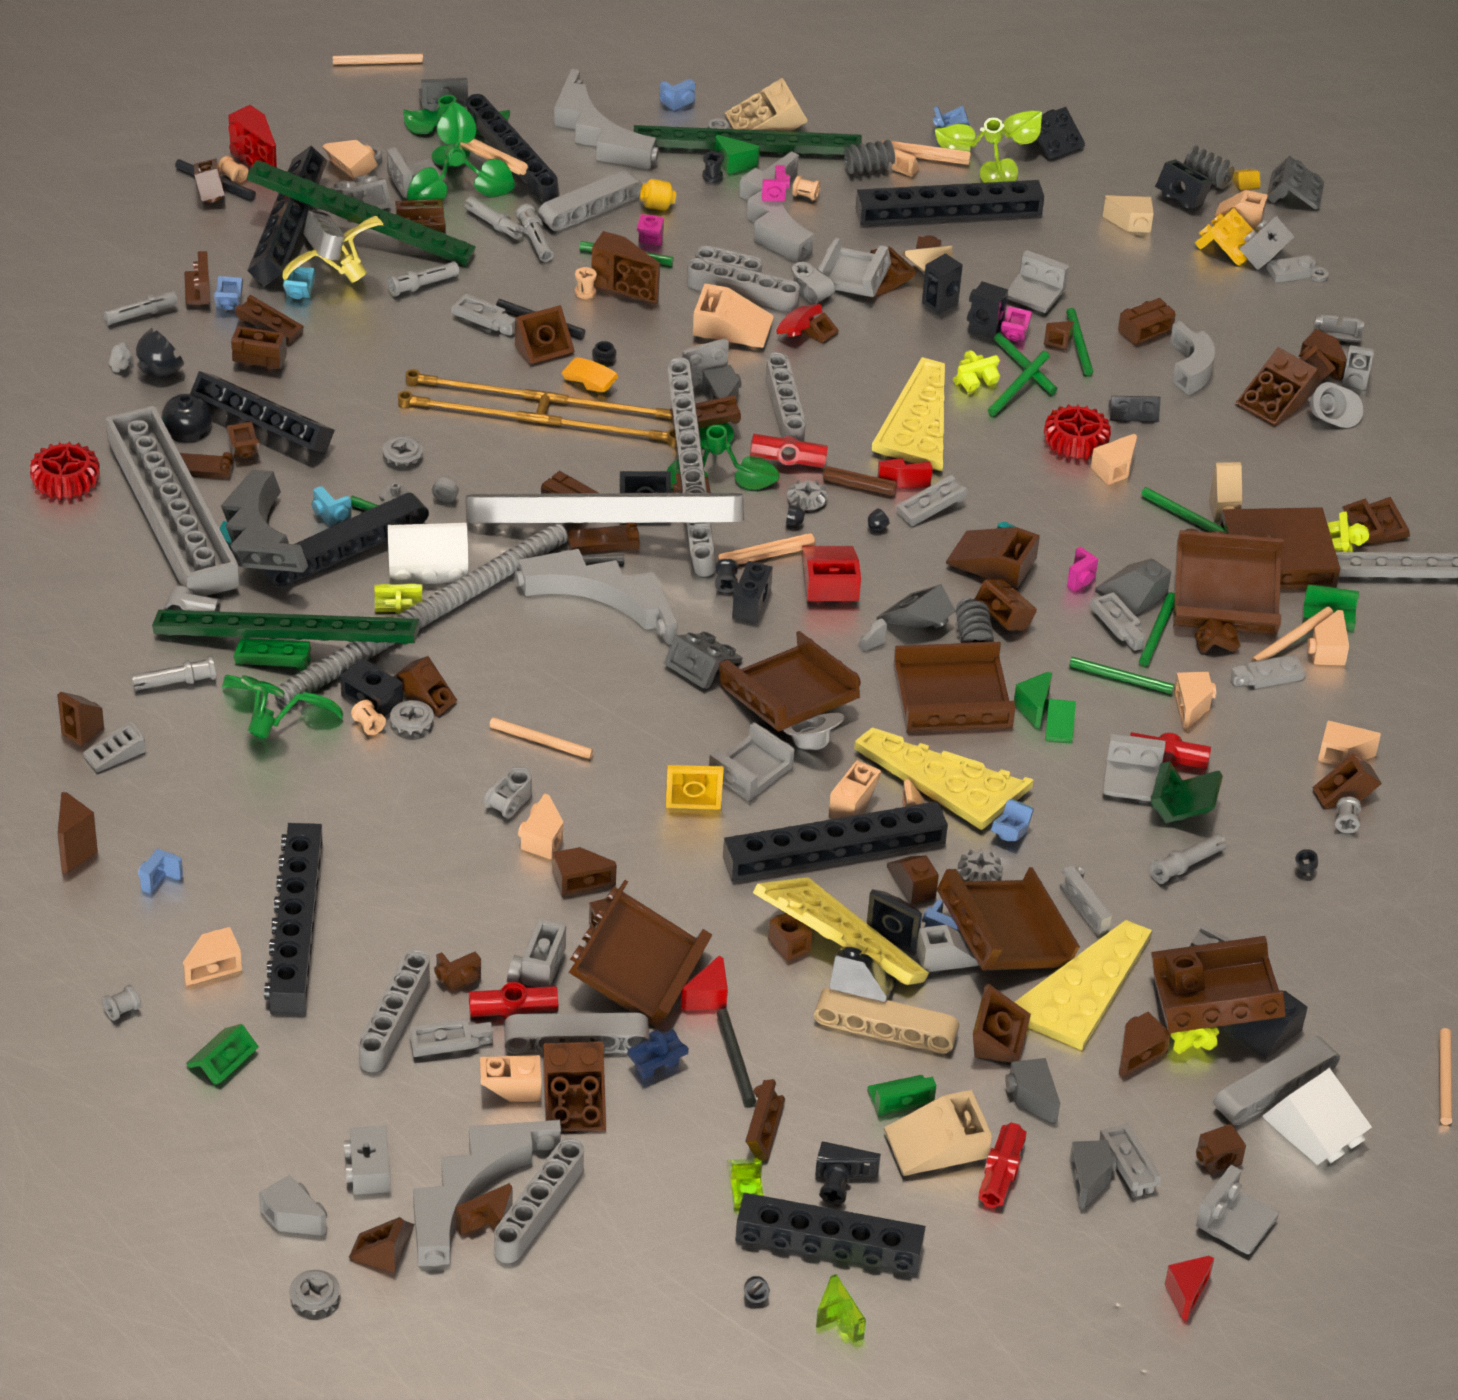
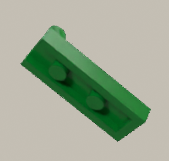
M241 638L233 657L235 664L297 667L298 670L303 671L307 670L308 663L311 660L310 641Z

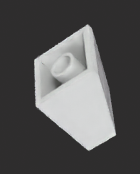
M1330 1068L1287 1096L1263 1115L1264 1119L1316 1165H1319L1326 1159L1331 1164L1345 1154L1342 1149L1343 1147L1349 1145L1351 1149L1366 1139L1363 1133L1372 1128Z

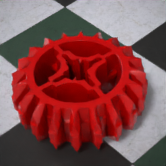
M1068 404L1066 408L1059 406L1058 410H1052L1045 421L1043 433L1046 444L1050 445V450H1057L1058 455L1064 454L1067 458L1070 456L1075 457L1076 460L1079 457H1083L1087 460L1089 456L1092 457L1094 448L1109 443L1111 426L1109 425V420L1104 418L1103 413H1097V409L1091 410L1088 408V405L1080 407L1078 404L1076 406Z
M70 441L67 444L59 442L58 445L49 444L48 448H41L40 453L34 454V459L31 460L30 477L35 485V489L40 490L41 494H49L50 498L58 496L60 500L67 496L71 499L73 495L81 497L82 492H90V488L96 487V482L100 476V464L95 452L90 451L88 446L81 447L80 443L73 445Z

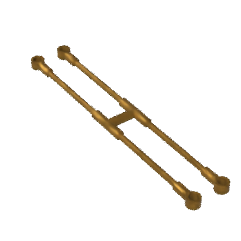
M416 369L406 371V384L409 386H417L418 384L436 386L440 384L523 396L525 399L539 400V405L536 413L519 410L513 412L430 400L427 397L412 395L410 391L398 393V405L403 408L412 405L422 407L434 406L511 417L533 423L554 426L567 425L644 436L652 440L666 441L670 446H677L674 429L668 432L652 429L646 431L562 419L561 416L546 414L549 402L560 404L573 403L650 414L665 419H671L670 409L658 407L652 409L569 397L566 394L539 390H518L441 379L438 376L420 374Z

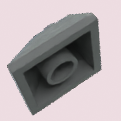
M1152 558L1129 564L1097 586L1095 592L1101 596L1114 592L1129 610L1137 616L1168 594L1172 571Z
M942 584L910 593L877 616L876 619L882 618L889 624L919 628L934 625L935 628H938L949 622L948 617L955 613L956 610Z

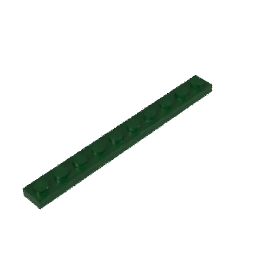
M634 125L635 133L655 137L656 147L715 150L717 135L760 146V152L790 153L792 151L801 154L844 155L845 147L853 144L857 147L858 144L862 143V135Z
M256 160L248 172L247 180L354 223L360 224L368 218L377 216L383 225L374 226L369 229L445 259L455 261L463 266H467L474 255L476 246L405 219L377 206H372L354 197L337 192L334 189L314 183L311 180L301 178L268 163Z
M158 609L152 624L153 634L389 642L400 644L415 643L420 628L419 619L162 609Z

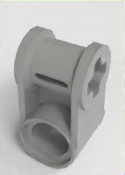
M798 262L792 266L793 281L797 282L800 286L799 295L810 304H818L834 293L835 287L832 280L813 268L809 263Z
M519 766L510 769L504 777L489 788L484 797V805L501 811L502 815L507 819L513 817L517 810L532 797V774L530 770Z

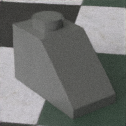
M731 365L703 370L702 391L708 401L733 395L738 400L739 388H741L742 382L740 375L735 373Z
M1046 1058L1011 1062L1010 1073L1005 1076L1007 1091L1013 1094L1015 1104L1051 1123L1057 1122L1060 1100Z
M1108 1140L1072 1142L1069 1162L1079 1208H1085L1110 1183L1112 1170H1116V1154L1110 1151Z

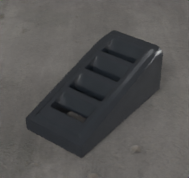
M822 1141L817 1156L815 1176L824 1177V1170L828 1165L840 1164L850 1170L851 1178H878L881 1154Z

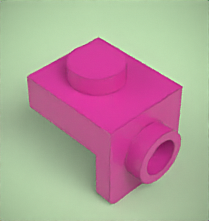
M775 165L774 179H763L761 195L763 201H785L786 189L790 188V175L785 174V165Z
M641 214L637 225V232H639L638 242L662 246L664 217Z
M1008 307L1005 320L1001 324V333L1008 340L1025 341L1032 318V311Z
M1082 547L1076 549L1074 565L1069 568L1067 587L1073 591L1088 585L1096 578L1098 558Z

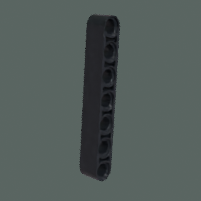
M470 95L466 99L467 111L473 117L476 129L493 148L528 165L526 174L518 176L542 202L545 203L559 197L560 192L556 174L484 95Z
M405 493L295 543L301 545L308 564L304 572L261 569V571L275 587H286L388 540V525L423 524L429 516V510L415 494Z

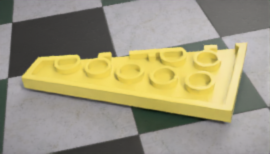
M923 357L920 359L873 441V452L897 459L903 458L904 461L910 463L930 462L933 469L943 470L945 363Z
M873 727L855 741V750L902 780L909 779L916 789L938 801V803L981 830L1004 812L1006 802L1009 799L1017 801L1033 788V779L1024 777L1021 780L1010 776L1009 771L1002 769L996 772L985 768L984 763L944 750L942 754L929 750L928 745L919 743L916 746L904 742L903 737Z
M809 877L757 883L753 892L755 895L818 931L823 937L831 939L843 947L860 949L862 954L869 955L885 972L894 976L899 982L905 985L925 982L929 974L928 971Z
M1125 920L1016 1000V1004L1031 1014L1028 1028L1083 1050L1149 942L1152 930Z

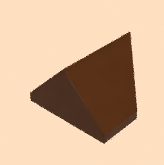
M398 1217L359 1233L349 1258L355 1262L395 1271L415 1224Z

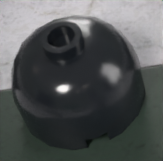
M150 328L137 343L136 356L139 360L137 366L145 375L151 373L155 377H169L184 366V361L181 356L175 357L173 352L175 350L174 346L157 330L153 332V328Z
M180 394L168 400L163 408L161 419L173 440L182 442L196 441L200 439L201 434L206 432L207 435L210 433L212 428L211 412L209 406L201 397L193 394Z

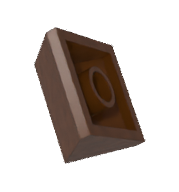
M561 305L515 317V346L529 365L575 352Z
M61 792L57 834L62 873H68L97 853L98 847L94 812L69 793Z
M990 984L984 988L973 1030L974 1057L1009 1063L1019 1061L1031 1014Z

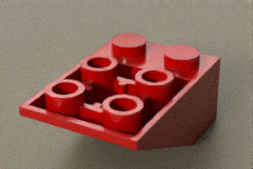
M252 105L245 106L229 114L230 153L251 168L256 160L277 168L276 143L265 114Z
M802 546L807 601H859L861 571L859 559L853 546Z

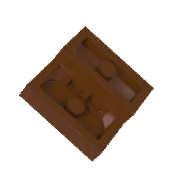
M442 199L395 201L397 215L438 232L446 233Z
M890 246L887 247L889 249L891 265L875 296L901 286L917 273ZM877 249L871 250L870 253L875 254Z
M1391 497L1371 504L1365 498L1342 506L1343 512L1347 511L1348 521L1351 526L1359 523L1368 528L1369 538L1365 542L1366 544L1391 542L1410 536L1409 528Z

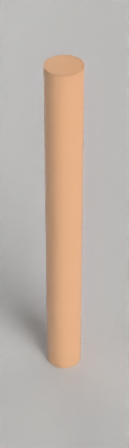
M423 54L333 56V65L423 63Z
M1330 607L1324 608L1252 657L1251 662L1270 659L1331 616L1333 610Z
M495 717L490 721V728L589 760L593 756L594 750Z
M1443 1028L1439 1031L1440 1122L1444 1125H1449L1452 1123L1451 1030Z

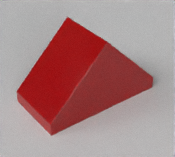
M718 956L682 988L681 1008L684 1010L727 1008L728 986L724 958Z
M1205 1256L1168 1265L1165 1286L1181 1318L1184 1320H1188L1211 1277L1214 1257Z

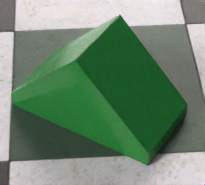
M721 135L716 136L715 152H719L724 156V161L721 165L727 174L758 167L760 146Z
M1045 672L1016 684L1015 706L1038 728L1041 726L1050 692L1051 672Z
M1047 699L1045 741L1072 743L1076 701Z

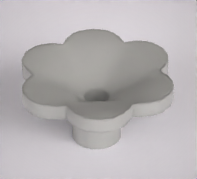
M121 342L119 346L115 345L112 348L109 365L112 366L113 372L119 373L121 369L124 370L128 365L133 364L134 358L131 356V350L128 348L127 343Z
M393 482L391 485L386 486L384 491L380 492L379 497L385 503L411 492L407 491L406 486Z

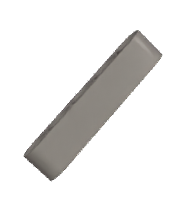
M623 170L545 202L538 210V217L553 231H560L635 200L640 196L643 183L629 171Z
M309 210L303 234L314 250L316 249L319 256L330 260H339L345 237L329 214L317 210Z
M693 258L688 261L687 285L694 290L702 291L704 284L728 287L759 306L783 312H791L798 308L800 286L793 280L703 258Z
M771 353L767 356L765 379L781 438L791 436L798 441L805 442L806 420L789 358L784 353Z
M411 950L404 955L363 1031L358 1043L359 1064L363 1070L377 1072L386 1065L429 983L430 959L426 952Z
M641 1013L516 1014L509 1016L504 1022L505 1048L513 1054H543L544 1043L603 1042L604 1053H628L629 1048L649 1040L648 1018Z
M1315 1036L1222 1089L1214 1098L1213 1105L1234 1126L1240 1125L1285 1099L1330 1068L1332 1071L1338 1065L1340 1055L1320 1036Z
M567 1138L558 1143L494 1231V1255L500 1262L513 1263L522 1256L582 1174L584 1168V1146L579 1140Z

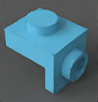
M297 267L288 276V280H284L283 286L286 295L295 299L311 298L316 275L315 269Z
M323 486L313 489V501L311 503L313 511L316 515H320L329 526L351 518V499L348 496L334 500Z

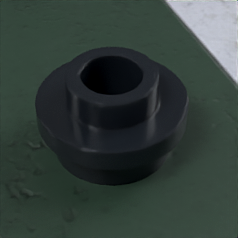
M601 341L596 343L593 348L592 357L600 363H608L616 358L617 352L612 343Z

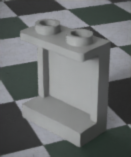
M835 238L832 245L828 246L826 256L823 262L819 263L817 270L832 280L835 290L874 297L891 265L889 249L886 246L879 245L875 254L846 249L842 247L841 240Z
M753 723L750 725L749 736L726 754L718 749L712 752L709 756V766H722L723 784L746 800L751 801L793 768L794 748L771 734L767 729Z

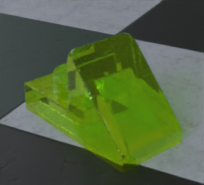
M758 1158L727 1160L733 1210L737 1212L740 1210L744 1192L764 1196L761 1181L762 1162Z
M834 1274L830 1277L819 1304L816 1327L819 1328L837 1321L841 1332L847 1333L852 1343L864 1339L866 1319L837 1274Z

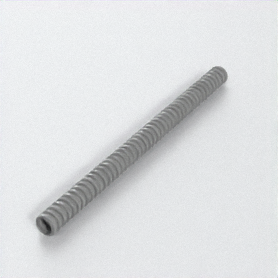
M560 523L551 524V526L522 541L521 544L515 545L509 551L503 552V554L498 555L496 558L478 567V569L466 574V576L454 581V583L442 588L441 591L435 592V594L425 598L422 602H418L416 606L410 607V609L393 618L419 619L420 628L426 626V624L450 612L451 609H455L470 598L475 597L476 594L482 593L488 587H492L507 576L515 573V571H518V560L545 555L549 551L561 546V544L566 543L568 535L565 528ZM362 641L349 643L346 647L340 648L339 651L333 652V655H328L320 660V662L308 667L307 670H303L300 674L298 673L294 677L289 678L287 682H282L277 687L285 692L284 696L274 695V697L285 708L297 693L304 694V692L311 693L317 691V688H322L330 683V681L340 677L342 673L363 658L367 661L369 658L374 657L375 654L386 650L388 646L394 645V643Z

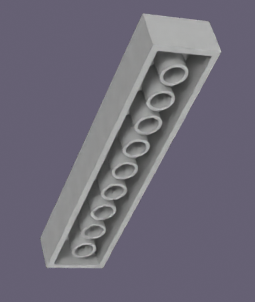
M155 406L106 417L108 442L181 586L190 589L194 595L203 597L238 588V563Z

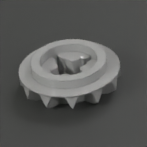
M394 437L383 445V457L387 459L388 463L395 462L396 466L400 464L408 466L409 463L417 464L418 459H421L423 455L422 444L412 437Z
M807 479L805 482L797 480L796 484H790L787 498L792 505L804 510H814L822 507L827 502L828 492H826L824 485H819L818 481L809 482ZM805 492H810L809 497H807Z
M409 700L397 704L391 710L390 719L392 727L398 728L399 733L407 731L411 735L412 732L416 731L422 734L423 729H430L431 723L434 722V713L429 705L421 701ZM412 714H414V721H409Z
M982 848L977 853L970 849L967 855H961L958 862V872L965 881H998L1002 875L1003 866H1001V859L994 857L993 852L984 853ZM978 863L983 864L982 872L979 871Z
M309 1270L299 1274L290 1285L289 1292L292 1305H297L301 1312L309 1310L313 1315L318 1310L327 1312L331 1305H337L340 1295L338 1280L332 1274L323 1270ZM309 1286L312 1290L320 1292V1298L313 1294L310 1295Z

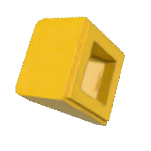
M1255 169L1234 171L1232 180L1239 190L1260 188V171Z

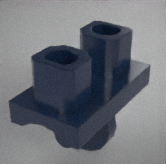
M674 1029L665 1033L655 1030L650 1032L649 1040L629 1048L627 1055L635 1064V1068L642 1078H648L654 1075L656 1068L663 1065L672 1067L678 1064L679 1058L687 1055L689 1048L680 1041Z

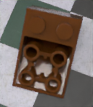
M603 231L592 246L591 268L597 274L594 286L658 303L660 263L626 237Z
M1278 347L1235 404L1273 426H1277L1305 404L1308 398L1313 395L1316 388L1322 383L1319 371L1316 367Z
M1018 527L969 530L964 533L946 560V564L988 579H1003L1011 587L1017 589L1037 559L1040 535Z
M603 1042L544 1043L543 1083L545 1121L560 1120L561 1132L606 1131Z

